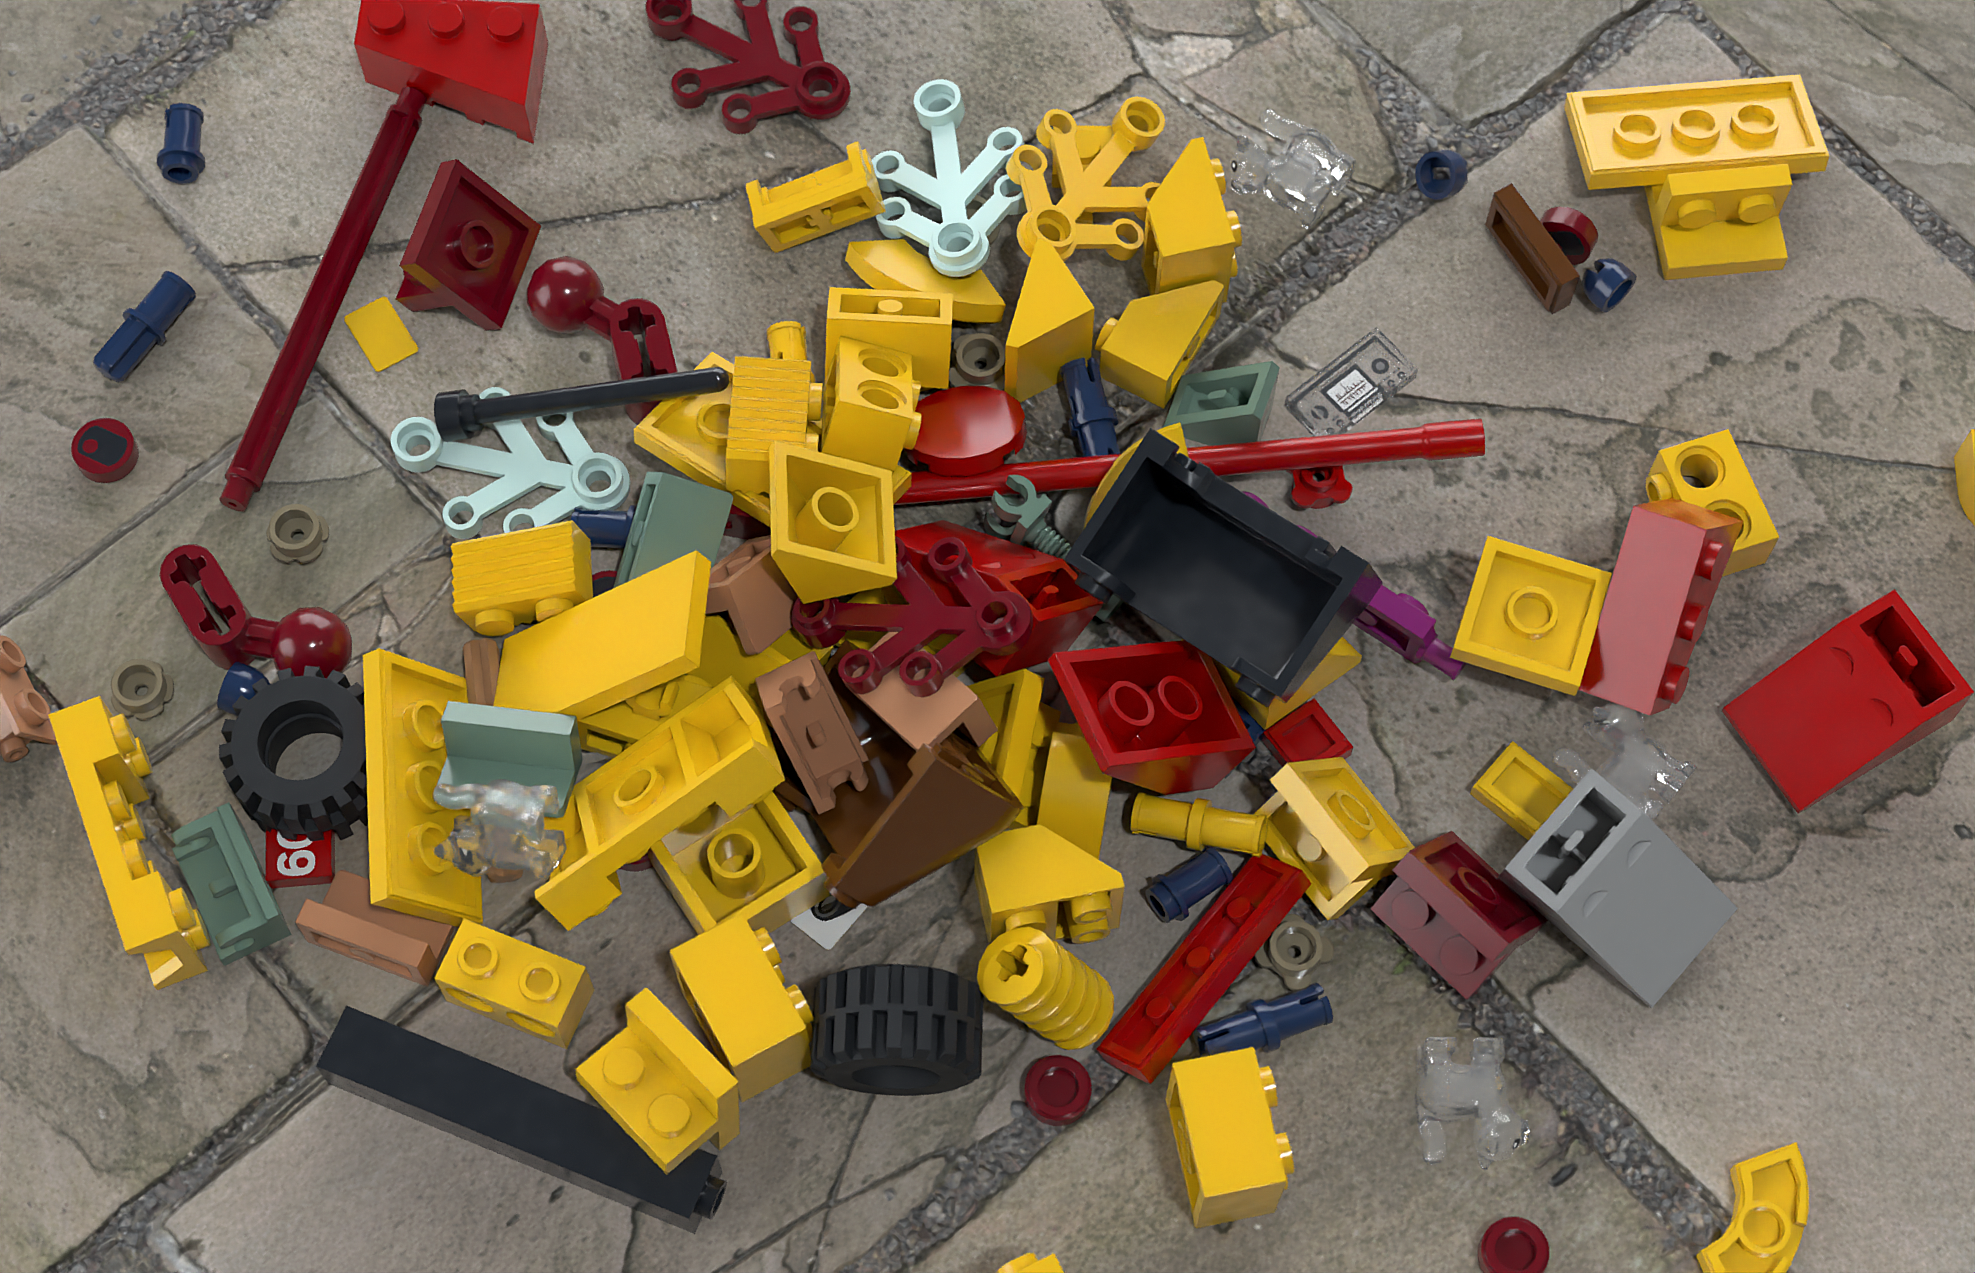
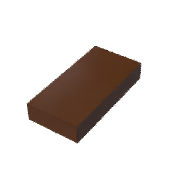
M1512 183L1494 192L1485 226L1548 312L1554 314L1569 306L1580 278L1579 273Z

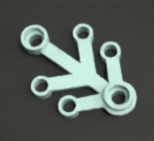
M942 79L933 80L918 89L914 97V105L921 125L930 130L932 134L937 179L906 163L904 157L896 151L881 152L873 158L872 163L881 191L894 192L902 189L940 209L943 222L938 224L913 212L909 202L901 197H890L883 200L886 212L875 216L880 231L884 236L892 239L902 238L906 235L929 247L928 253L931 263L938 272L951 277H960L977 271L987 261L990 253L987 237L1006 215H1017L1027 210L1022 187L1015 184L1007 174L996 181L993 189L994 195L970 219L967 217L966 209L970 201L1000 168L1006 169V164L1018 146L1024 145L1021 133L1017 129L1012 127L999 128L990 134L985 149L962 173L956 129L959 127L965 114L962 96L958 86L953 82ZM1014 145L1011 149L1005 151L999 150L1003 146ZM888 169H897L891 174H882ZM1010 192H1021L1014 197H1006V195ZM894 215H903L898 220H888L890 217Z
M491 387L484 390L479 396L481 399L509 396L511 394L503 388ZM573 412L562 413L561 415H564L566 420L559 426H550L545 423L551 415L536 417L541 435L547 440L558 441L571 465L546 460L520 419L485 424L487 428L498 432L511 453L454 441L445 442L440 437L436 424L423 417H411L403 420L395 427L391 435V446L396 460L401 467L408 471L426 472L439 465L500 478L468 497L458 496L446 503L442 512L443 520L447 531L458 539L474 537L482 528L483 518L540 486L560 489L561 491L530 510L519 508L511 511L503 522L504 533L513 532V529L521 523H529L534 527L555 524L572 515L575 507L613 511L625 502L631 487L628 470L619 459L605 453H594L575 425ZM423 444L430 447V450L422 455H409L410 451L417 445ZM597 480H605L610 483V487L604 491L592 492L589 490L590 485ZM461 511L473 513L472 519L465 524L452 522L453 517Z

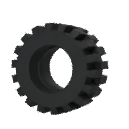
M305 666L304 675L295 677L291 668L277 671L279 681L268 685L265 679L262 678L252 685L256 693L255 696L250 700L240 696L232 706L238 718L236 720L225 719L221 730L227 741L226 744L219 745V759L226 768L222 772L244 811L251 820H256L260 829L265 833L266 830L270 832L273 828L279 831L282 838L296 841L298 834H306L310 841L324 840V831L333 829L334 832H337L340 840L354 835L350 825L357 820H360L365 826L368 825L364 688L357 682L351 686L346 675L332 670L328 678L325 679L320 667ZM315 733L331 734L343 739L340 754L335 762L323 773L305 780H289L276 775L279 758L285 749L297 739Z
M875 964L845 969L830 974L816 983L813 1004L811 1071L821 1079L857 1092L891 1096H917L955 1090L973 1083L974 1080L979 1079L981 1076L983 993L975 982L958 974L933 967L909 964Z

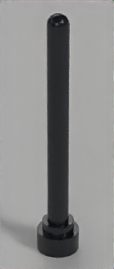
M712 367L481 399L478 394L469 395L465 389L439 392L436 395L434 417L440 437L445 442L471 439L476 431H482L485 424L721 392L727 388L730 379L726 370L720 367Z

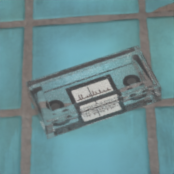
M1376 327L1286 396L1284 407L1312 436L1345 434L1416 378L1418 368Z

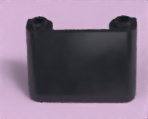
M1150 428L1064 558L1068 564L1080 572L1074 584L1105 604L1115 595L1237 673L1241 677L1235 684V687L1268 708L1274 698L1286 704L1366 609L1383 582L1366 560L1343 546L1336 553V550L1329 541L1320 536L1316 538L1220 479L1209 467L1201 462L1197 464L1180 452L1177 454L1176 452L1180 447L1176 443Z

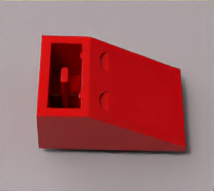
M945 520L895 531V536L903 541L912 557L911 565L944 606L971 607L953 582H944L937 577L928 561V553L931 547L937 541L946 537H955L964 543L972 557V567L993 592H1015L1027 601L1033 613V626L1031 636L1026 645L1010 655L999 656L983 651L973 658L979 666L991 671L996 677L1047 662L1054 652L1068 651L1104 604L1074 584L1078 575L1061 558ZM959 555L947 557L942 565L953 563ZM1006 616L997 619L992 624L1001 622Z
M1894 589L1839 622L1724 706L1722 712L1799 814L1953 721L1974 691Z

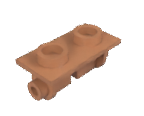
M1 635L0 756H2L5 762H14L23 758L28 753L26 744L30 741L36 740L56 745L57 740L48 714H51L50 708L45 699L34 690L24 669L26 660L23 652L13 640Z

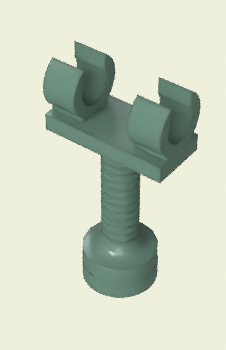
M1009 475L1006 484L1014 491L1019 492L1023 496L1025 503L1023 504L1020 500L1011 496H1001L994 491L991 502L994 512L1002 520L1016 522V524L1012 527H1003L997 523L991 514L986 512L984 517L986 533L1025 546L1028 542H1033V546H1038L1037 549L1039 551L1043 550V553L1064 560L1072 547H1070L1069 543H1065L1066 540L1064 538L1060 539L1061 536L1059 534L1056 535L1054 530L1051 531L1050 526L1046 527L1047 524L1044 521L1052 501L1044 494L1040 498L1036 497L1034 485L1024 476ZM1068 564L1079 576L1080 572H1078L1070 564ZM1113 595L1107 604H1103L1095 616L1105 623L1124 601Z

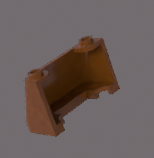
M845 639L823 669L869 759L863 762L868 776V784L862 791H858L851 780L839 784L833 790L836 795L835 807L818 814L776 731H774L771 739L785 780L774 787L773 792L785 810L793 812L799 806L812 815L837 853H831L821 865L828 877L824 886L837 900L850 908L856 909L860 903L870 907L879 905L1003 833L1024 807L980 749L958 728L940 744L936 742L931 748L923 743L919 750L916 751L852 693L839 676L838 665L845 654L851 650L861 648Z

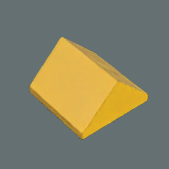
M1038 237L1005 344V392L1020 403L1063 381L1060 368L1064 364L1072 360L1085 358L1086 367H1088L1087 360L1091 358L1095 307L1051 242Z
M774 440L769 447L771 556L803 604L892 585L897 579L892 471Z

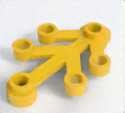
M1138 96L1125 100L1112 121L1113 137L1084 172L1074 137L1077 132V123L1073 116L1061 109L1049 110L1044 115L1036 129V135L1044 147L1052 150L1063 193V198L1057 205H1052L1043 173L1047 168V159L1044 153L1039 148L1027 144L1018 146L1006 164V172L1015 184L1022 187L1028 213L1023 216L1018 224L1017 239L1022 250L1030 258L1037 237L1049 240L1064 262L1070 258L1075 249H1105L1111 257L1123 261L1134 257L1144 241L1143 230L1135 221L1120 218L1115 220L1112 225L1076 224L1075 221L1083 212H1134L1140 220L1145 222L1148 203L1146 198L1151 199L1160 183L1147 182L1142 187H1104V185L1131 152L1150 148L1164 129L1165 117L1157 104L1147 98ZM1051 126L1059 128L1063 134L1055 132ZM1020 161L1028 163L1033 170L1026 169ZM1117 235L1127 238L1130 244L1122 242Z

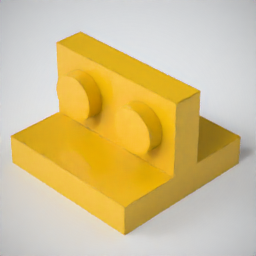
M1788 164L1667 174L1664 184L1644 186L1664 280L1783 270L1788 254L1779 214L1793 185Z
M1487 536L1472 587L1459 622L1450 658L1576 696L1612 573Z
M1027 669L967 685L979 697L998 729L978 748L1024 807L1008 827L1010 830L1037 825L1053 731H1056L1057 722H1059L1061 714L1060 711L1040 702L1045 678Z
M1343 757L1287 763L1270 779L1278 791L1254 813V815H1267L1268 830L1265 842L1280 861L1303 870L1311 882L1305 893L1327 921L1339 918L1381 878L1395 875L1396 873L1392 870L1408 851L1415 848Z
M646 987L625 1004L628 1026L575 1070L577 1081L652 1160L668 1174L708 1139L720 1151L740 1134L739 1083Z

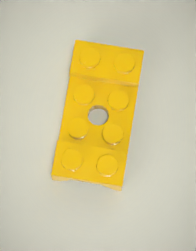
M732 675L574 785L563 817L553 818L532 815L520 823L522 832L548 870L549 881L534 891L536 900L568 931L588 917H595L601 914L615 898L622 894L617 870L620 867L639 860L653 844L679 826L692 823L710 804L716 802L731 818L747 806L764 800L773 791L774 787L785 780L761 707Z
M100 696L48 714L125 951L128 955L144 954L153 985L157 990L208 971L201 949L210 946L211 942L198 909L192 910L182 887L172 891L157 870L154 862L146 860L139 843L147 839L135 804L150 799L143 776L153 773L141 739L139 737L134 738L125 715L121 713L113 716Z

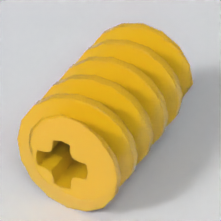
M1031 927L1011 929L999 935L986 948L979 961L977 980L980 991L989 1001L998 1004L1005 1012L1011 1013L1017 1020L1024 1022L1030 1029L1039 1032L1043 1038L1053 1041L1056 1046L1066 1050L1083 1049L1096 1042L1108 1029L1114 1013V995L1109 982L1099 972L1091 969L1084 961L1079 960L1070 951L1065 950L1043 931Z

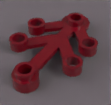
M646 0L645 10L648 26L655 35L669 41L684 37L733 62L702 70L684 68L676 72L672 78L671 86L674 101L680 107L695 109L706 102L709 93L770 80L784 88L752 97L745 93H735L724 100L722 116L727 130L734 134H746L755 129L758 119L796 110L809 118L824 120L839 115L847 107L851 96L849 80L838 67L824 61L818 41V16L811 8L806 6L793 7L786 12L783 18L785 38L791 45L797 47L802 67L800 68L780 58L768 16L769 0H760L754 6L744 5L742 3L744 0H733L735 13L741 20L745 21L751 43L694 15L692 0ZM668 16L679 17L678 19L673 21L663 20ZM800 22L810 25L808 29L803 31L792 28L793 25ZM687 84H695L699 86V88L692 93H686L680 90L683 86ZM817 91H827L830 93L823 97L812 95ZM738 109L750 112L743 118H735L730 115Z
M895 536V547L898 555L896 556L897 579L893 582V585L909 605L840 603L837 597L803 604L798 597L794 603L791 615L792 624L802 640L808 646L818 649L836 644L846 634L847 630L898 632L872 652L866 649H854L845 654L839 662L838 673L851 692L867 694L880 685L883 676L900 665L899 674L909 692L917 697H928L936 693L942 687L944 679L983 651L999 656L1010 655L1019 651L1028 642L1033 626V613L1027 601L1015 592H993L972 567V557L964 543L955 537H946L937 541L928 553V561L937 577L944 582H953L971 607L944 606L911 565L912 557L903 541ZM959 555L953 563L942 565L947 557ZM821 611L817 616L812 617L814 614ZM1006 616L1001 622L992 624L997 619ZM941 634H960L935 655L926 651H919ZM869 666L862 676L852 677L858 668ZM931 668L926 677L920 680H913L920 670Z

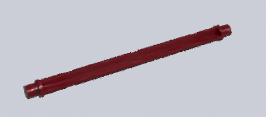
M404 87L396 103L389 106L231 464L225 473L227 483L219 500L222 504L233 510L245 511L253 493L260 491L263 480L416 133L422 124L420 115L427 98L417 89Z

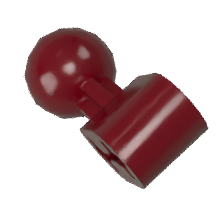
M563 256L548 259L534 270L527 287V305L532 315L546 330L560 334H569L583 331L587 328L610 341L618 380L644 377L638 341L634 339L636 334H642L645 340L647 366L650 376L678 372L664 315L661 309L652 301L643 298H631L620 304L613 302L604 296V286L598 274L585 261L573 257ZM663 400L625 405V409L629 418L638 425Z
M186 544L172 550L163 560L159 575L162 585L190 632L216 666L229 670L237 661L249 665L257 657L273 659L275 668L278 671L291 668L295 677L304 675L305 666L320 667L324 678L327 679L332 670L343 674L352 660V637L348 626L337 615L321 607L298 608L286 615L280 622L252 617L231 581L207 548L197 544ZM197 581H200L210 600L229 628H231L226 634L221 635L223 633L221 628L192 586Z

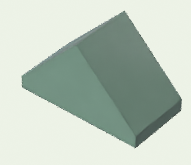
M1273 361L1182 375L1163 427L1180 422L1184 438L1209 446L1261 441L1273 407L1280 367Z

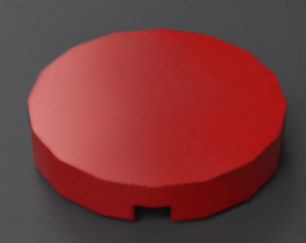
M958 386L940 390L917 402L915 412L921 413L920 429L914 448L912 450L905 449L908 459L917 465L919 460L928 464L929 472L942 476L968 477L990 472L1004 464V455L1014 450L1016 455L1024 447L1027 435L1025 414L1020 402L1002 390L987 386Z

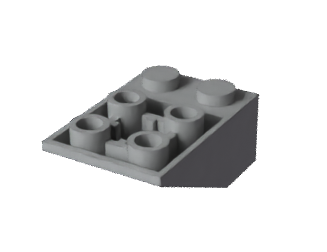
M1593 769L1585 775L1498 876L1500 880L1650 1008L1659 1001L1738 909L1641 809Z

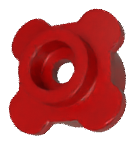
M1344 465L1286 470L1293 478L1292 501L1301 508L1313 509L1326 508L1334 502L1337 504L1346 502L1351 497L1353 487L1345 479ZM1321 473L1324 476V480L1316 481L1313 475Z

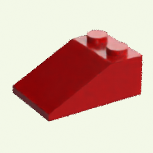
M1185 640L1054 652L1048 659L1103 774L1165 795L1211 789L1256 748L1211 657Z

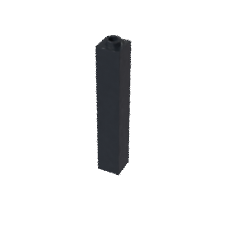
M347 1005L316 1065L327 1083L693 1234H695L702 1217L711 1220L715 1216L726 1190L727 1181L720 1179L722 1169L718 1156L698 1148L671 1172L666 1174L606 1110Z

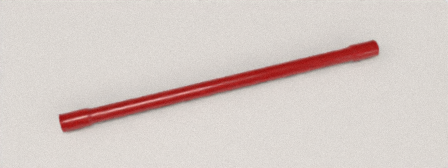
M1479 418L1426 423L1420 427L1189 447L1187 452L1190 459L1197 464L1201 462L1209 467L1216 476L1420 458L1433 461L1478 457L1485 455V434L1482 419ZM1121 454L1003 464L990 472L968 477L942 476L929 471L911 472V487L894 505L992 497L994 491L1001 496L1020 494L1006 484L1009 475L1024 476L1032 482L1036 493L1098 487L1109 469L1114 465L1113 462Z

